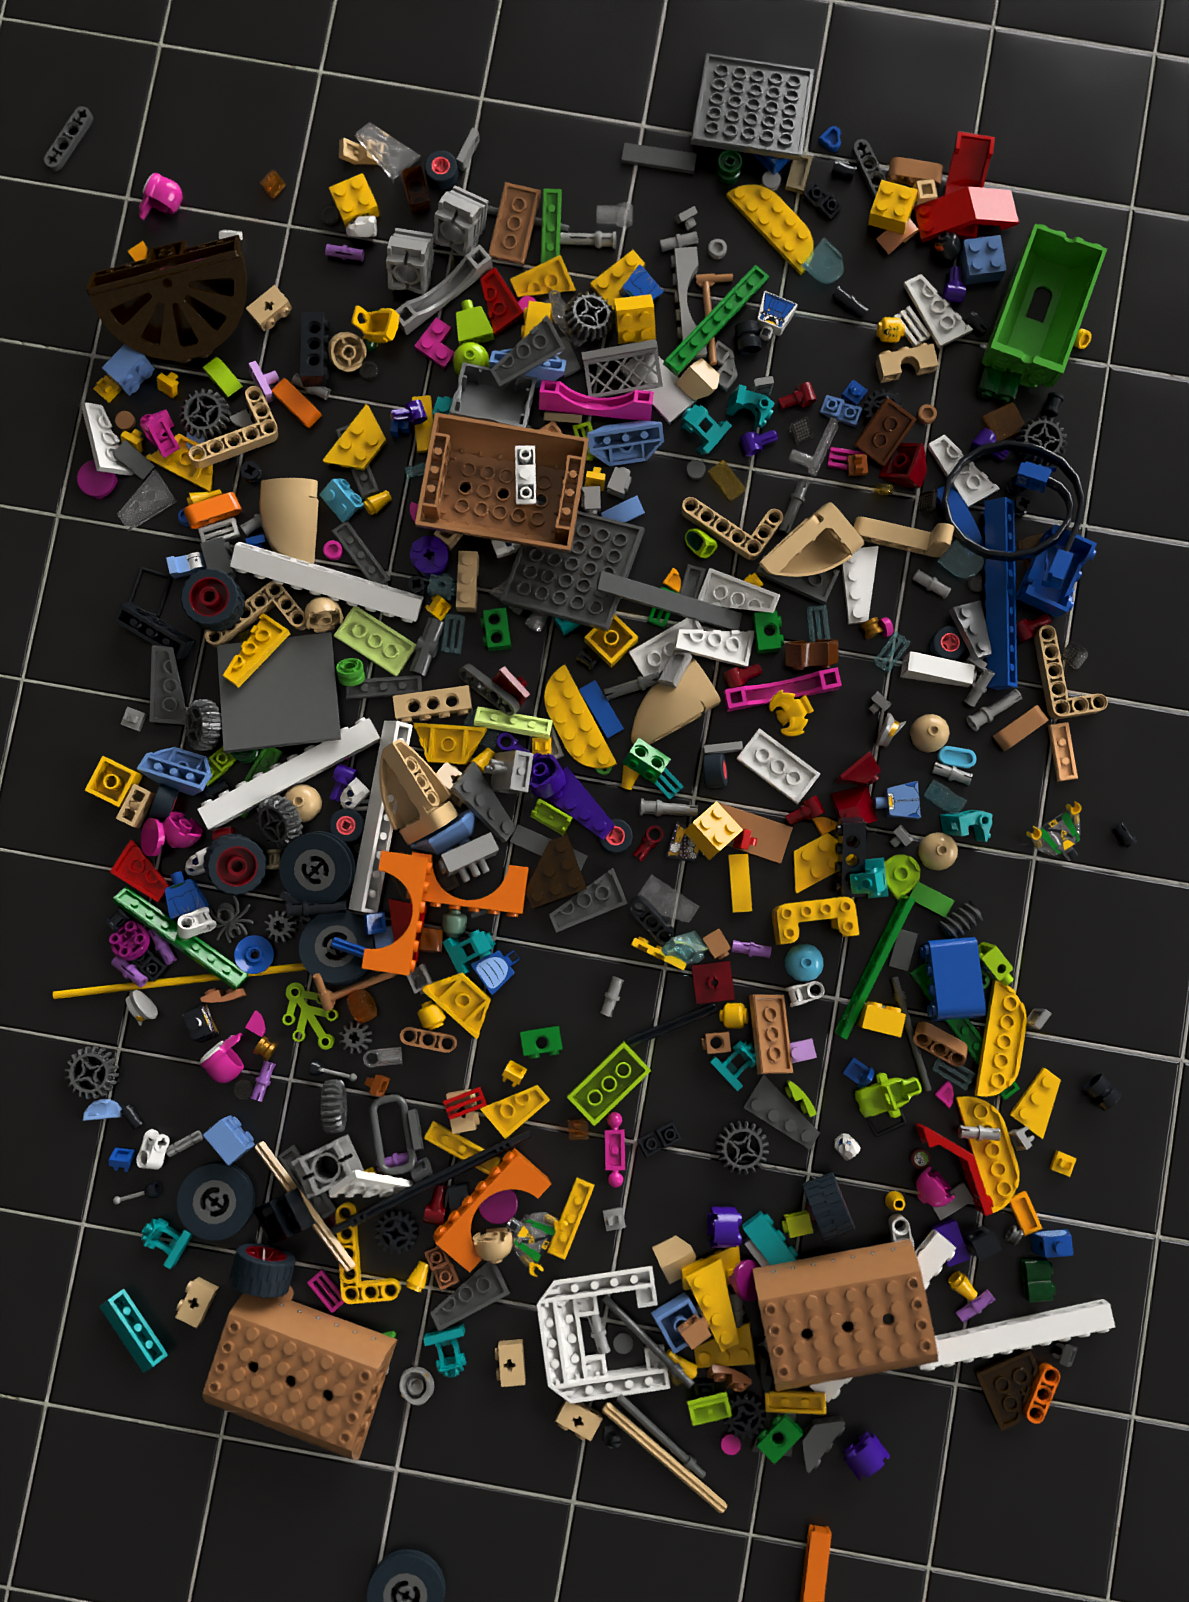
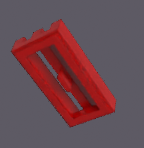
M481 1087L443 1101L449 1120L487 1106ZM478 1092L479 1094L475 1098L450 1107L449 1105L451 1102ZM478 1100H481L482 1102L481 1104L475 1105L473 1107L452 1114V1110L458 1109L460 1107L471 1104Z

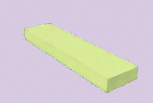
M477 707L474 719V726L549 739L553 720L516 713L508 716L500 710Z

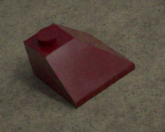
M900 443L886 465L882 467L879 477L906 488H921L927 473L924 445L922 443Z
M869 751L834 781L840 784L863 786L869 783L871 785L879 778L877 774L881 770Z
M868 785L830 794L837 822L839 818L862 817L866 824L877 822Z

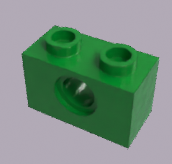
M777 610L774 613H754L752 619L757 654L779 652L781 646H784L783 634L779 632V627L782 626L781 616H777ZM764 629H772L773 635L767 636L764 633Z
M559 1025L520 1032L523 1055H528L529 1059L540 1057V1053L545 1052L548 1053V1056L559 1054V1050L563 1049ZM539 1037L546 1038V1047L540 1048L537 1046L536 1041Z
M783 1413L781 1416L777 1414L771 1421L772 1425L767 1430L764 1428L757 1435V1447L773 1464L802 1436V1429L786 1413ZM779 1432L784 1437L781 1440H775L773 1434Z

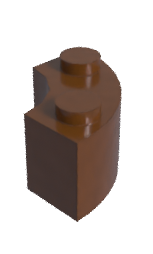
M815 639V642L804 643V640L785 643V666H791L794 670H803L806 666L820 665V668H830L832 664L838 663V640Z

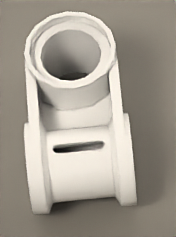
M202 907L180 916L177 925L179 937L188 939L213 930L217 923L212 920L209 908Z
M817 981L796 984L785 988L791 1000L790 1007L819 999L824 995V987ZM814 984H817L820 988V992L817 995L810 993V987Z
M154 1129L148 1130L143 1137V1142L137 1155V1166L139 1168L160 1169L169 1145V1137L159 1134Z
M895 1213L891 1215L888 1220L891 1242L910 1239L914 1248L909 1222L901 1214ZM899 1220H902V1227L896 1229L895 1223Z

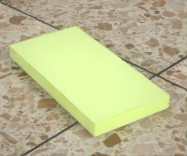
M357 606L352 607L333 635L395 677H398L416 648L415 643Z

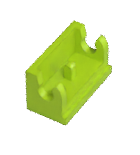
M540 798L530 816L564 836L573 820L571 816Z
M726 1392L687 1401L693 1426L732 1417Z

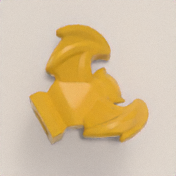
M780 690L771 698L769 710L772 712L777 707L782 708V710L776 711L777 719L782 726L789 722L787 728L781 729L782 734L789 737L801 735L804 733L802 730L808 722V719L804 718L805 715L814 712L806 695L801 697V699H794L795 694L783 693V690Z

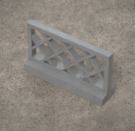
M656 339L582 352L588 396L602 398L629 393L633 390L663 387ZM654 354L655 361L649 367L643 362V359L646 355ZM628 358H634L638 361L633 370L624 365ZM610 361H615L619 364L614 374L606 369ZM597 364L601 369L596 376H593L589 373L588 365ZM640 364L649 369L643 378L635 373ZM622 367L630 372L625 381L616 376ZM604 370L612 375L606 385L598 379ZM651 371L657 375L658 383L650 384L645 381ZM632 375L641 380L637 387H631L627 384ZM614 378L623 383L618 390H612L608 387ZM596 381L604 386L600 393L592 394V386Z

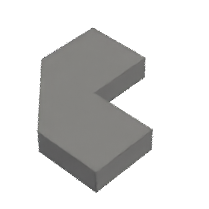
M717 341L715 343L717 365L721 367L718 370L720 374L718 387L727 392L737 379L733 350Z

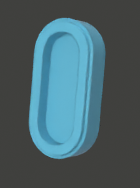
M945 746L937 753L939 763L946 766L968 769L976 763V755L969 749Z

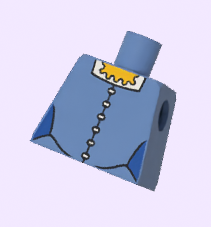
M918 781L885 789L884 797L874 798L875 809L885 808L886 817L913 820L921 818Z

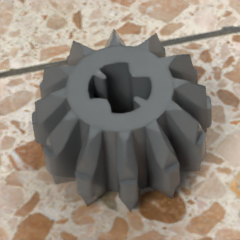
M276 910L274 913L275 917L272 914L268 915V918L271 920L270 922L264 921L265 925H269V928H265L264 932H271L268 938L272 939L274 937V942L278 943L281 938V941L285 943L287 942V937L293 938V935L290 933L291 931L297 932L296 928H292V925H296L297 921H291L294 916L287 919L285 910L281 914ZM279 922L284 924L283 931L277 929V925H280Z
M353 1021L349 1022L350 1028L347 1025L343 1026L346 1033H339L340 1036L344 1037L339 1043H346L343 1050H347L350 1047V1054H353L355 1049L358 1054L362 1053V1048L365 1050L369 1048L365 1042H372V1039L367 1038V1036L372 1034V1031L365 1032L368 1025L366 1024L361 1028V1021L356 1023V1027ZM357 1033L360 1040H357L355 1043L354 1038H351V1036Z

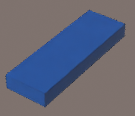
M595 680L579 689L607 739L624 730Z

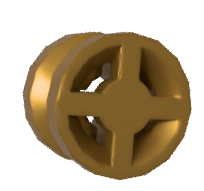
M877 617L860 624L861 629L865 631L864 636L866 639L883 632L882 627L878 625L879 620Z
M264 1036L255 1047L253 1053L256 1055L260 1054L265 1061H268L278 1045L270 1043L268 1038Z

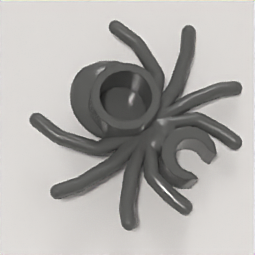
M234 895L233 899L236 904V910L232 904L222 903L218 907L216 916L212 908L209 907L211 916L218 923H221L217 924L215 928L223 927L217 935V941L224 930L229 943L232 942L230 937H237L234 933L235 929L238 931V935L243 934V932L245 935L248 934L244 925L239 922L250 924L254 922L249 919L239 918L248 911L250 904H247L246 908L239 914V902Z

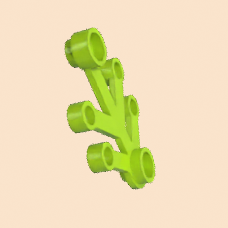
M291 983L286 989L289 1005L282 1021L285 1025H292L295 1022L294 1013L298 1003L301 1013L297 1030L292 1035L294 1041L300 1042L305 1039V1027L308 1020L319 1038V1047L324 1050L332 1048L335 1043L334 1037L331 1034L325 1033L315 1015L326 1017L328 1020L333 1021L338 1018V1011L335 1009L324 1011L323 1008L308 1005L304 998L316 1000L318 1004H321L318 994L306 991L300 983ZM293 989L298 990L297 996L292 994ZM330 1011L335 1012L333 1019L329 1017ZM288 1015L292 1017V1021L290 1023L286 1022V1017ZM297 1032H300L302 1034V1038L300 1040L296 1038ZM324 1038H327L329 1040V1044L327 1046L323 1045L322 1043Z

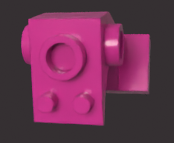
M166 409L152 415L146 414L140 419V426L148 441L157 447L162 457L165 458L180 449L170 430L175 425Z

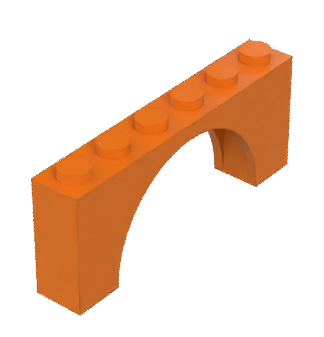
M381 851L378 870L395 876L405 885L412 899L413 914L408 929L396 942L383 948L364 950L362 969L410 976V972H414L416 960H413V954L418 952L419 941H416L417 933H421L422 921H419L420 913L424 914L426 902H423V895L428 893L429 887L426 877L427 874H431L432 863H429V858Z
M412 852L413 856L429 858V863H432L431 874H427L426 882H429L428 893L423 895V902H430L429 906L441 908V904L449 905V909L460 910V907H468V911L478 913L480 909L487 910V914L499 915V912H507L506 916L518 918V914L523 915L528 867L509 865L504 881L493 893L477 900H463L451 896L440 886L435 877L432 855ZM407 890L406 899L410 900V904H412L411 896Z
M514 1148L504 1155L503 1161L498 1166L491 1169L489 1176L484 1181L478 1183L475 1191L465 1197L462 1205L457 1211L454 1210L449 1215L444 1225H440L435 1230L433 1235L435 1243L468 1272H471L482 1260L476 1253L471 1237L472 1219L480 1204L494 1193L509 1189L522 1190L539 1198L551 1185L550 1180Z

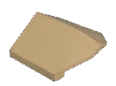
M700 358L687 368L676 382V385L692 401H697L698 399L710 396L718 388L720 374L703 358Z
M676 1235L652 1247L669 1284L681 1279V1268L696 1260V1255L691 1245Z

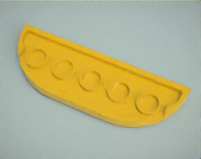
M743 185L729 191L726 194L727 199L801 276L807 269L813 254V239L805 223L775 192L766 187Z
M566 665L561 666L553 673L547 683L544 701L550 719L553 720V725L566 750L575 761L587 767L606 769L616 766L617 763Z
M992 981L974 1096L987 1097L999 1094L1012 1085L1021 1065L1027 1025L1026 1010L1023 1002L1021 1003L1015 994L1016 992L1010 986H1004L1001 981Z
M972 1096L955 1097L964 1126L976 1127L977 1125H982L984 1128L1000 1129V1132H998L1001 1133L999 1141H976V1139L968 1138L987 1196L990 1195L994 1207L991 1208L993 1213L1010 1203L1016 1188L1018 1189L1020 1177L1018 1163L1006 1124L998 1110L988 1102Z

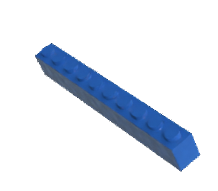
M1006 497L985 501V508L983 510L985 517L983 529L985 535L984 547L986 549L1014 552V501ZM985 559V621L992 654L985 658V662L987 663V669L995 673L987 688L995 690L1017 688L1015 561L1004 562Z

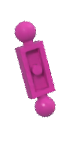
M612 1112L607 1116V1123L611 1129L605 1130V1170H611L608 1176V1183L611 1187L617 1188L623 1183V1176L619 1173V1170H625V1130L619 1129L622 1123V1116L617 1112Z

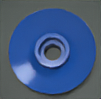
M257 935L242 939L234 952L237 966L249 974H258L265 971L271 965L274 957L273 947L270 942L264 937ZM258 953V958L252 959V954Z

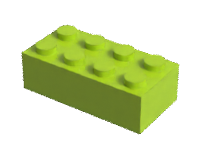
M623 1041L567 1095V1098L595 1126L651 1072V1069Z

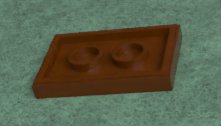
M886 397L853 446L884 467L917 418Z

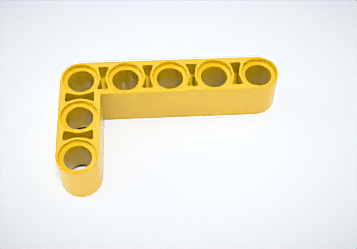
M345 1202L337 1208L335 1214L336 1225L348 1219V1217L342 1215V1208H348L350 1215L356 1213L354 1204ZM357 1226L349 1227L352 1232L351 1237H346L343 1231L337 1233V1240L344 1249H352L353 1256L350 1258L355 1263L353 1268L355 1272L354 1277L347 1276L339 1263L342 1300L347 1304L394 1300L401 1290V1284L397 1279L361 1281ZM393 1285L396 1288V1292L393 1294L389 1293L386 1286ZM367 1287L375 1288L376 1295H369ZM347 1289H354L356 1297H350Z

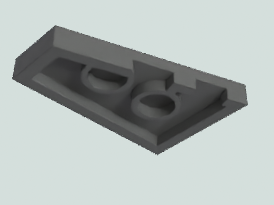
M981 600L950 609L949 612L973 660L990 656L992 650Z

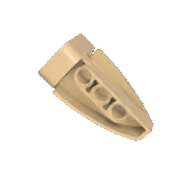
M276 478L261 481L259 501L261 523L265 537L273 552L314 564L318 518V481L305 478Z
M829 502L817 510L809 519L807 518L800 523L759 564L770 575L782 577L811 576L823 573L846 562L865 543L839 509Z
M693 657L676 688L660 685L659 683L649 689L635 716L631 732V742L633 745L638 738L650 745L702 716L701 712L705 713L720 704L721 700L717 691Z
M399 739L382 750L379 767L381 798L389 822L394 830L400 828L399 832L407 845L440 829L459 815L451 801H446L451 797L449 790L433 769L408 744ZM388 795L394 796L393 802H389ZM395 799L398 805L396 815L393 812Z

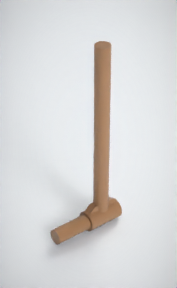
M713 273L695 276L696 285L702 288L705 317L712 311L710 287L716 282L733 281V274L714 275ZM715 338L708 343L709 365L711 366L717 364Z
M383 972L333 993L325 988L319 973L313 975V979L323 1010L329 1011L334 1007L335 1000L399 974Z

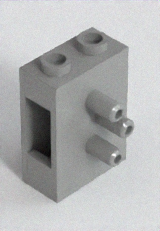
M518 750L495 753L494 759L489 761V766L486 765L484 768L485 773L492 774L490 787L493 792L504 794L528 792L534 754Z
M490 832L442 854L438 867L440 872L446 874L447 877L459 872L465 883L470 880L466 871L467 868L470 869L473 877L480 875L476 864H479L482 873L489 872L490 869L485 860L495 856L499 848Z

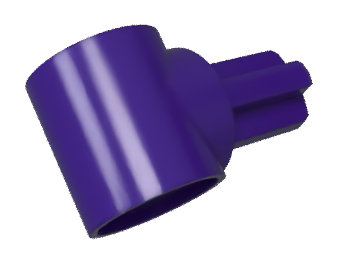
M955 266L950 268L949 282L945 284L943 299L962 303L966 294V286L961 282V268Z
M413 400L407 403L405 408L390 411V418L393 421L407 420L412 425H418L428 419L421 400Z
M982 428L971 443L973 449H976L981 445L994 443L996 435L990 429ZM1004 450L991 454L1003 461L1009 452Z
M775 430L761 435L749 432L742 435L739 439L745 455L752 456L759 453L763 445L777 441L778 437Z
M502 733L497 739V744L503 752L518 750L532 753L518 744L519 740L510 733ZM504 738H509L512 740V743L509 747H503L501 745V742Z
M340 763L336 766L333 774V779L336 783L330 795L331 800L340 802L342 792L356 778L357 770Z

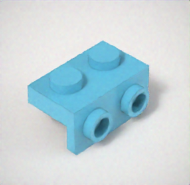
M342 478L332 479L319 494L342 523L346 520L348 521L358 509L364 508L361 497L354 493L350 488V484Z

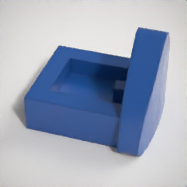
M852 1057L842 1073L857 1083V1087L863 1088L872 1081L874 1069L872 1067L868 1068Z

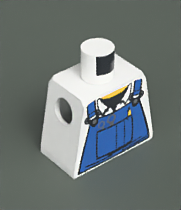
M764 291L757 319L759 328L762 329L759 337L769 341L772 333L780 336L795 314L797 304Z

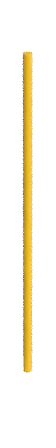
M343 958L330 959V960L336 961V960H341V959H343ZM303 963L270 966L258 974L248 973V977L306 970ZM212 973L157 979L155 982L148 980L141 988L134 982L54 991L53 998H69L221 979Z

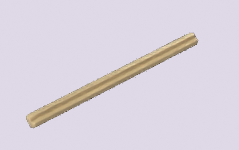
M258 1143L255 1146L256 1152L285 1191L289 1192L297 1188L298 1186L266 1143ZM299 1189L315 1221L312 1227L345 1272H349L355 1267V1263Z
M610 1402L604 1405L602 1411L606 1416L719 1513L724 1512L727 1508L725 1501Z

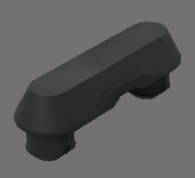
M617 1397L604 1399V1405L610 1402L620 1411L621 1404L616 1401ZM602 1413V1439L604 1445L608 1449H617L621 1445L619 1426Z

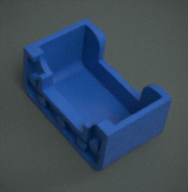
M1055 524L1046 530L1040 538L1038 545L1053 536L1060 526ZM1066 529L1057 544L1048 549L1047 558L1049 563L1047 572H1049L1058 549L1064 550L1071 531ZM1078 534L1076 535L1070 549V553L1074 555L1060 590L1041 586L1045 575L1046 551L1031 558L1016 593V599L1056 618L1070 612L1074 605L1072 595L1075 589L1073 586L1082 575L1080 571L1082 565H1085L1088 560L1092 561L1096 554L1094 549L1097 543Z
M976 938L930 940L923 943L922 947H920V957L925 962H928L926 964V974L930 976L931 983L928 984V992L933 1000L930 1002V1005H927V1015L931 1017V1022L985 1016L986 1006Z

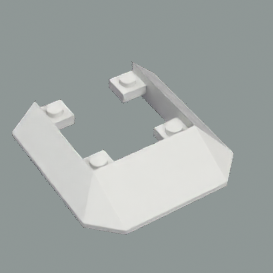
M652 1266L554 1280L538 1301L537 1310L548 1386L569 1403L618 1397L620 1394L625 1396L670 1389L667 1366L647 1346L644 1347L646 1365L607 1371L605 1354L585 1356L580 1317L599 1314L597 1295L636 1290L638 1308L658 1305ZM659 1344L658 1346L665 1352L664 1344Z

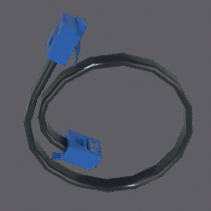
M1003 440L984 444L960 458L946 478L941 504L946 523L954 526L953 536L962 547L984 559L1013 562L1033 558L1046 551L1045 575L1041 586L1060 590L1074 555L1070 553V549L1080 528L1085 505V495L1078 474L1063 457L1040 445L1020 441ZM1008 450L1036 455L1059 467L1070 480L1078 502L1075 523L1064 550L1058 549L1049 572H1047L1049 563L1047 558L1048 549L1057 544L1069 527L1074 510L1071 493L1063 483L1050 477L1051 472H1056L1057 467L1042 466L1027 461L1025 463L1021 462L1015 485L1043 494L1046 487H1049L1056 491L1064 500L1067 513L1065 520L1053 536L1034 548L1014 552L986 549L968 539L953 521L948 498L951 484L963 467L982 455Z

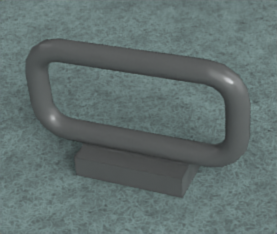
M398 1094L376 1098L370 1105L369 1114L379 1170L386 1175L406 1173L416 1163L415 1150L424 1149L418 1110H408L406 1100ZM392 1102L400 1105L408 1152V1162L405 1165L388 1167L385 1164L377 1108L380 1105Z

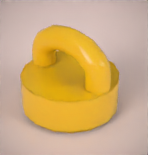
M1080 329L1074 346L1079 349L1086 348L1091 341V333L1088 330Z

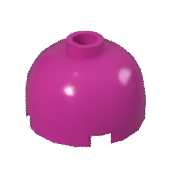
M176 811L171 812L170 816L166 817L163 823L167 844L173 848H189L199 840L203 830L194 819L191 818L189 821L184 818L185 814Z
M928 1166L922 1171L916 1181V1188L919 1192L917 1197L923 1204L928 1203L933 1207L945 1206L955 1199V1194H950L949 1190L951 1187L938 1171L933 1173L930 1171L932 1167Z

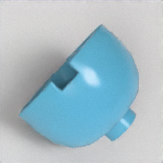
M797 944L787 952L784 959L787 973L793 979L800 982H809L816 979L821 974L824 966L821 952L810 944Z

